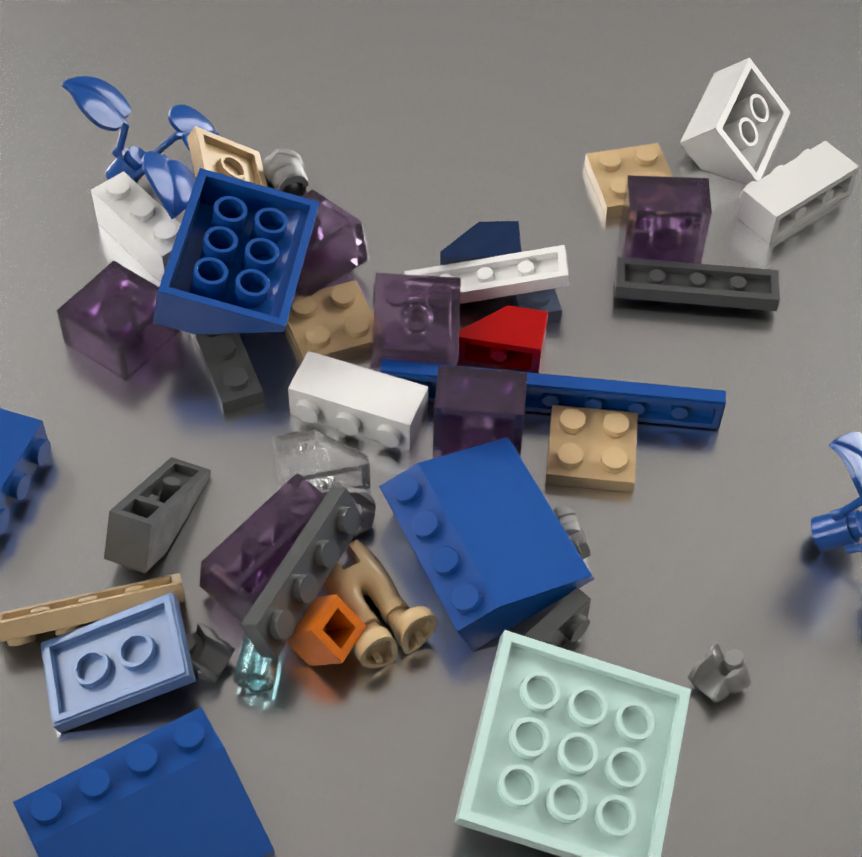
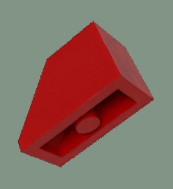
M507 305L466 326L458 332L456 363L497 370L539 373L546 340L549 312Z

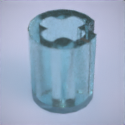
M244 632L233 677L234 683L238 687L248 688L250 692L262 693L272 690L280 654L277 659L261 657L246 632Z

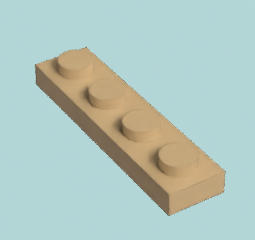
M180 573L0 612V642L7 641L8 646H19L36 640V634L55 630L56 635H63L83 627L85 623L104 619L171 592L177 597L179 602L186 601Z

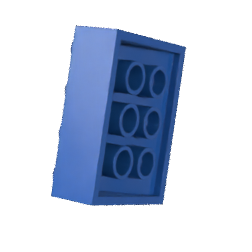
M200 168L158 289L153 323L191 334L284 332L320 202Z
M508 437L419 462L379 486L455 629L472 651L500 636L504 630H510L569 595L576 587L581 588L594 580L585 562Z
M202 707L13 802L38 857H271L275 855V850L226 749Z

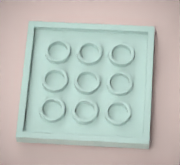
M504 630L499 639L454 824L560 857H661L691 689Z

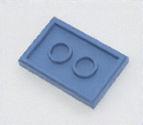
M172 592L40 643L52 724L60 733L195 682L179 601Z

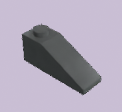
M173 457L167 460L109 511L104 559L120 564L127 570L146 573L168 551L210 479L211 470Z

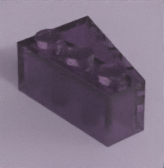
M297 472L201 561L199 586L242 623L325 495Z

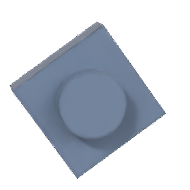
M555 289L512 295L515 307L548 311V323L561 321L562 308Z

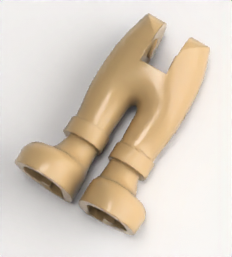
M356 539L350 542L346 548L352 566L344 570L338 561L325 581L324 586L329 595L337 594L367 626L354 647L355 656L364 667L371 669L385 667L396 660L398 646L389 630L380 626V621L374 612L371 611L363 596H368L378 608L385 623L391 627L399 646L406 654L419 649L433 635L438 619L428 607L415 606L410 608L405 600L400 597L392 578L379 559L363 543Z

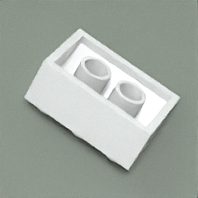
M747 58L714 73L680 144L685 149L687 155L703 171L745 184H749L752 181L757 182L765 171L790 111L752 60Z

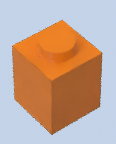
M337 594L315 597L287 644L309 666L339 664L344 662L367 626Z

